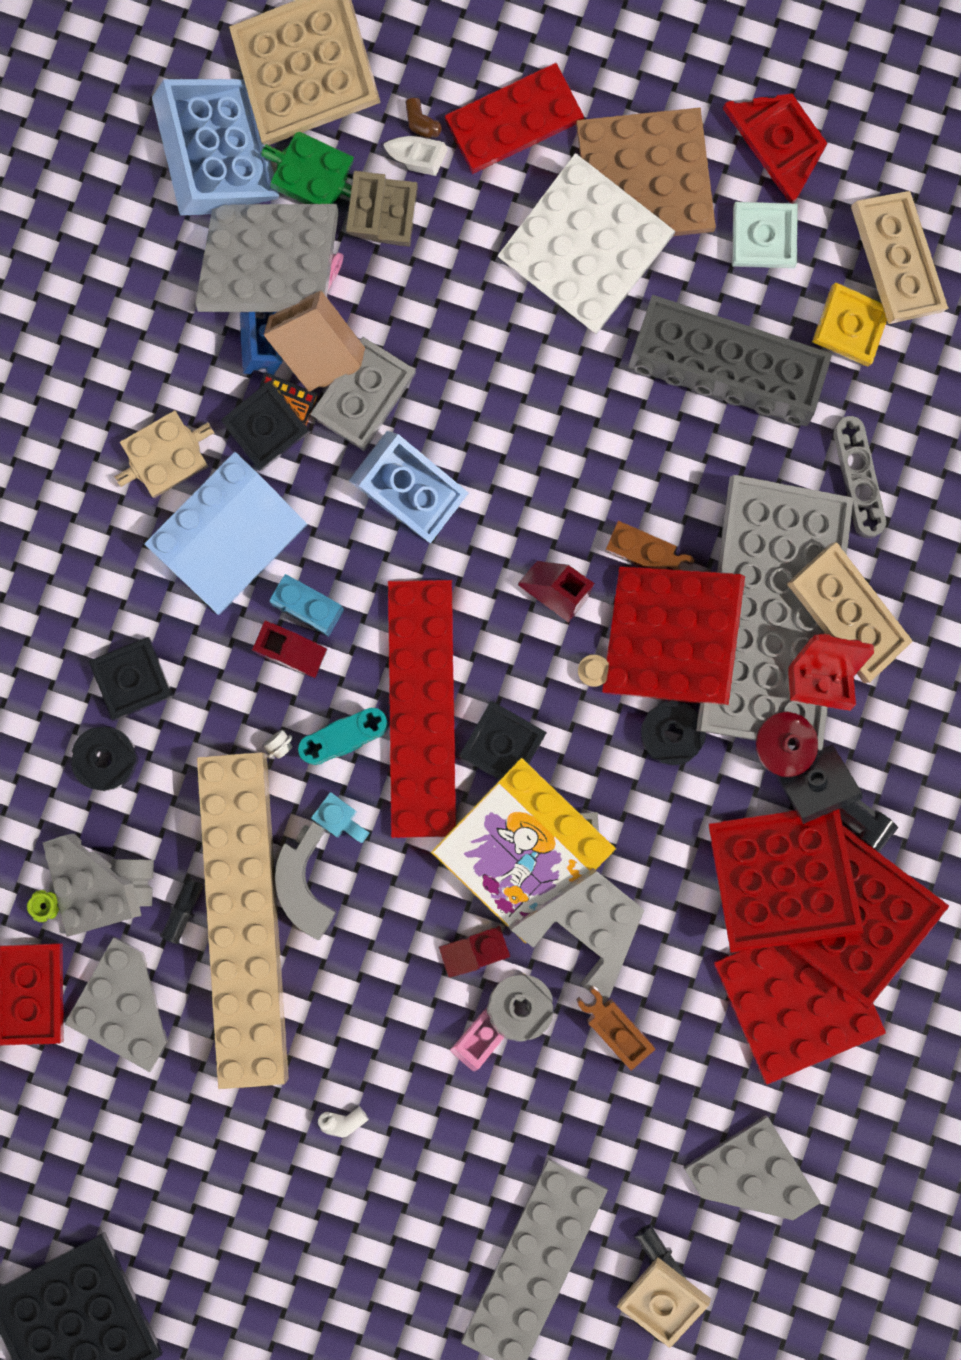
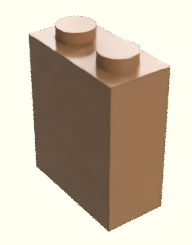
M322 290L304 298L296 305L269 316L264 336L308 391L317 387H326L334 379L345 374L351 375L361 367L365 347Z

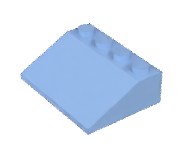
M163 79L152 96V101L180 216L211 214L212 209L223 205L257 204L278 199L279 192L270 188V182L274 176L272 163L270 160L261 157V152L265 145L261 142L244 79Z
M234 452L145 542V545L206 604L220 615L308 524L254 469Z

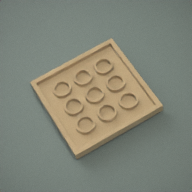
M295 0L229 27L261 142L264 145L274 144L294 136L297 132L303 133L381 103L351 0Z

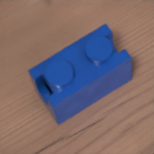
M240 312L243 374H251L253 370L266 369L267 373L274 375L283 363L282 357L264 336L269 316L277 312H263V318H255V312Z

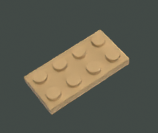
M906 191L858 200L852 204L851 209L888 324L939 314L948 309L911 192Z
M837 542L830 543L787 583L825 634L847 640H860L863 643H869L874 646V654L857 673L863 683H870L913 642Z

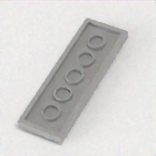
M548 1158L461 1339L462 1344L493 1360H528L608 1191L607 1187Z

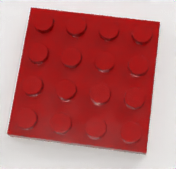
M619 567L607 654L608 673L602 692L611 695L729 706L745 576L733 573Z
M839 809L805 824L801 822L796 811L708 824L730 953L863 933L864 929Z
M843 826L864 931L861 934L787 944L786 946L868 1010L948 910L949 905Z
M786 945L739 951L713 962L766 1085L886 1034L874 1003L867 1010Z

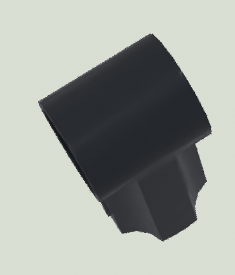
M861 800L839 809L842 823L877 852L882 850L899 828L886 815L877 810H872Z

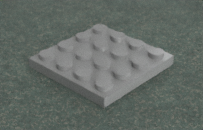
M337 204L223 205L212 209L195 303L198 312H279L298 304L304 298L320 290L327 297L338 220Z

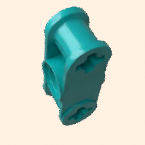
M372 707L352 716L339 719L323 729L304 737L299 743V756L310 765H320L333 758L346 755L384 735L388 729V720L381 710ZM373 715L375 719L381 718L382 720L378 723L379 729L377 731H373L370 727L365 729V725L369 722L367 717ZM311 742H314L317 746L322 745V749L318 751V758L306 754L310 750L309 744Z

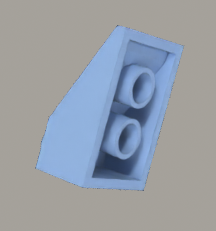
M388 430L349 480L370 499L429 543L433 541L468 495L464 488L399 434Z

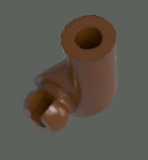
M419 98L407 99L405 104L410 130L423 138L438 137L442 130L440 122L422 114Z

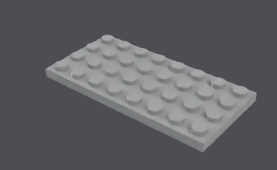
M733 475L729 478L717 573H733L745 576L729 706L700 703L696 731L756 740L759 728L767 718L781 712H793L803 716L812 724L818 738V750L823 749L828 707L790 700L788 666L814 635L825 633L787 583L830 543L837 542L847 555L854 498ZM793 738L789 739L788 746L795 747V740Z

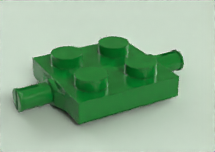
M302 132L295 133L290 145L283 152L265 144L261 157L277 163V170L270 182V188L303 204H333L341 194L351 198L352 185L347 183V174L353 164V156Z

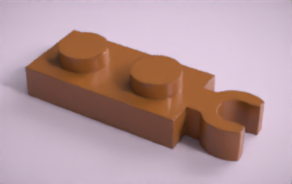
M619 520L605 549V552L642 568L679 570L680 563L685 562L693 565L695 561L689 555H674L676 545Z
M590 986L589 989L595 996L594 1001L585 1003L578 997L576 999L578 1006L582 1011L593 1014L587 1019L588 1024L632 1071L655 1050V1047L612 998L603 1004L600 991L595 986Z

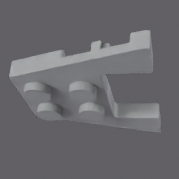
M593 868L558 891L560 894L543 905H537L534 907L536 910L521 920H515L508 927L534 948L554 922H558L600 956V960L580 984L590 993L589 987L595 986L600 991L602 1002L605 1004L609 1000L644 909Z

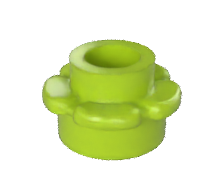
M39 890L32 894L31 899L27 903V911L35 921L46 922L47 919H53L57 916L59 907L57 906L56 895L52 892L46 893L45 890ZM42 903L46 904L45 909L41 908Z

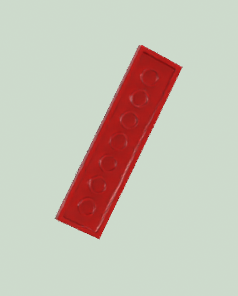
M452 580L388 581L391 838L446 837L456 827Z

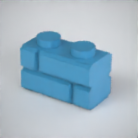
M287 574L283 576L269 601L273 607L307 626L315 628L316 631L327 637L331 634L344 611L341 604Z

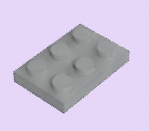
M362 337L360 342L365 347L361 367L351 375L345 374L334 379L310 415L322 425L365 451L415 376L416 370L365 337Z

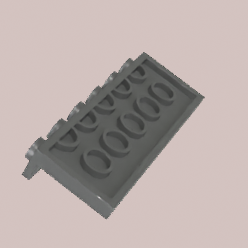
M652 295L628 368L635 370V372L643 376H654L663 379L673 386L681 385L693 389L700 395H712L724 399L731 405H742L754 409L761 415H772L785 419L786 422L792 425L808 426L817 408L832 353Z

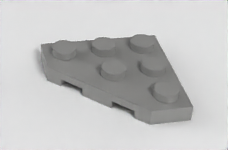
M75 834L64 835L43 842L66 936L77 935L141 916L133 882L125 876L119 877L110 869L111 864L95 851L89 852L80 845L82 840Z
M113 937L67 1018L65 1025L144 1070L151 1072L168 1040L160 1019L159 1006L153 984L151 985L144 952L117 937Z
M766 1115L683 1167L703 1199L790 1220L798 1218L821 1203Z

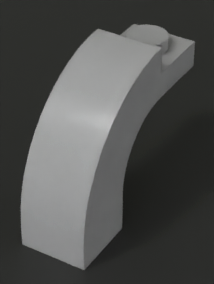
M313 822L310 827L304 825L295 840L299 843L297 849L289 844H284L276 865L275 882L279 901L289 919L300 930L319 941L338 911L317 899L310 891L306 882L307 862L326 831L324 827Z

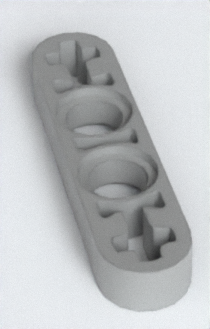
M847 416L842 418L834 428L835 445L847 497L854 498L852 519L855 530L861 537L872 539L885 529L886 517L864 424L857 417ZM846 424L849 425L850 429H856V433L852 436L853 446L860 443L861 447L845 450V447L851 444L848 434H842ZM852 454L860 455L864 460L863 469H852L848 464V457ZM860 484L868 486L871 490V498L867 501L859 500L855 495L856 486ZM874 504L875 508L869 510V516L871 520H877L878 523L873 528V531H871L869 526L864 527L863 522L867 519L866 509L862 512L859 511V508H866Z

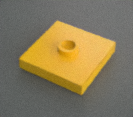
M834 283L830 288L812 342L862 365L870 366L873 363L887 322L882 303L841 284Z

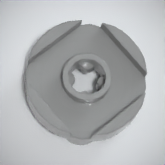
M515 975L499 982L490 994L486 1009L490 1022L501 1036L509 1040L523 1042L537 1038L548 1029L552 1022V994L542 981L533 976ZM515 1000L519 1003L525 1000L528 1003L525 1008L528 1012L527 1016L523 1014L517 1016L513 1012L515 1010L513 1005Z

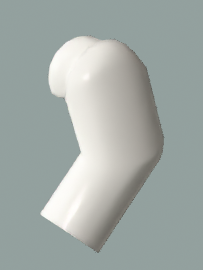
M359 1106L347 1116L324 1112L319 1116L318 1125L322 1132L343 1138L358 1129L369 1118Z

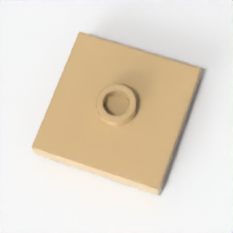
M657 1257L619 1300L617 1308L671 1348L710 1305L711 1298Z

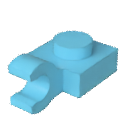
M331 792L312 816L314 821L337 838L345 831L354 839L363 843L370 834L352 820L357 811Z

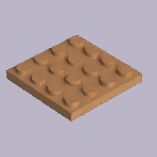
M701 107L577 120L576 128L580 157L675 230L673 236L715 231L716 225Z

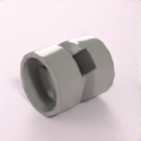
M111 859L110 869L119 877L125 876L133 882L139 906H152L153 888L148 885V881L153 878L154 860Z

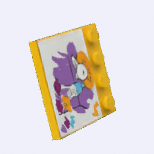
M521 758L431 853L502 922L509 926L515 920H521L536 910L534 907L537 905H543L560 894L558 891L594 868L596 870L616 848Z

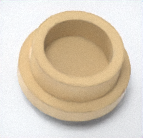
M586 656L578 666V676L587 686H600L607 681L609 664L602 656Z

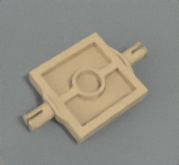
M174 410L120 442L128 455L131 467L114 477L120 487L138 478L145 484L151 496L155 498L209 467L201 455L198 442L215 433L208 422L191 431L183 424Z

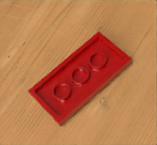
M557 63L445 115V121L472 174L575 126L577 120H584V115Z

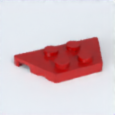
M792 93L777 95L774 98H753L751 102H726L723 110L788 202L790 204L795 203L828 144Z

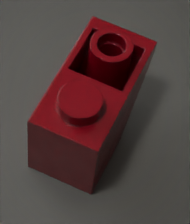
M536 561L518 582V586L568 623L585 604L595 584L568 564Z
M266 620L252 648V651L259 656L315 679L328 650L295 632Z

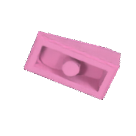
M487 1007L450 1049L472 1071L478 1070L504 1039L492 1026L487 1014Z

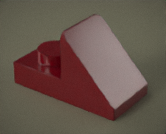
M500 925L439 946L449 978L479 970L480 967L510 957Z

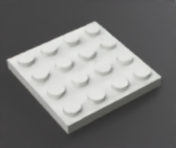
M575 153L499 253L498 257L597 335L673 237L675 230Z

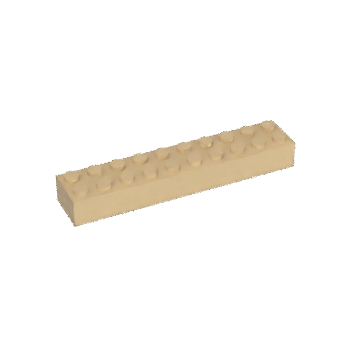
M261 752L197 757L218 1090L285 1084L289 1076L267 754Z

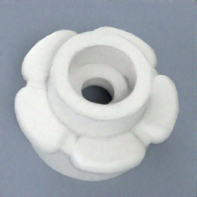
M280 730L269 738L263 745L264 749L268 752L267 757L270 758L273 755L277 759L283 757L293 747L289 743L292 740V736H287L283 730Z

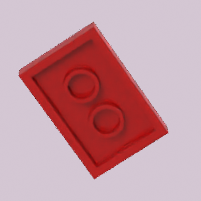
M63 943L0 945V1046L63 1043Z

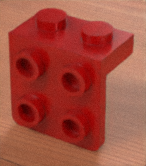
M828 634L814 635L788 666L790 700L851 711L856 705L854 676L874 654V646L869 643H863L860 640L836 638Z

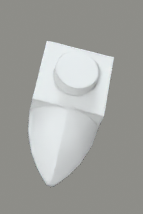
M415 136L399 137L383 145L388 154L395 160L405 164L408 170L433 176L437 175L448 150L444 142Z

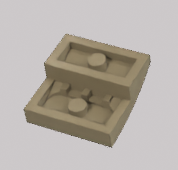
M354 171L346 233L376 242L410 247L418 190L417 182L386 179L385 174Z

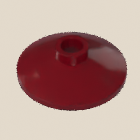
M781 712L767 718L759 728L756 737V751L763 766L771 773L782 777L797 776L805 772L813 764L818 752V738L815 729L806 718L793 712ZM790 738L795 740V748L793 750L788 747Z

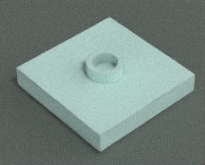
M735 202L733 205L732 266L795 268L797 265L798 204Z

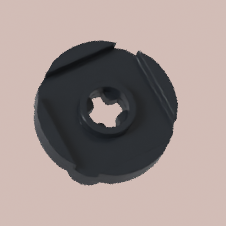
M681 701L662 702L649 711L642 722L640 736L642 745L650 758L670 766L681 765L693 759L703 747L706 739V732L696 731L699 713L691 708L690 705ZM670 724H675V728L682 731V736H678L676 742H670V738L664 735V731L669 730Z
M96 727L85 731L78 737L72 748L71 766L75 777L84 786L105 792L125 785L133 776L139 761L136 747L132 740L124 732L110 727ZM100 751L103 753L110 751L112 754L109 766L102 765L99 767L97 765L99 761L97 754Z

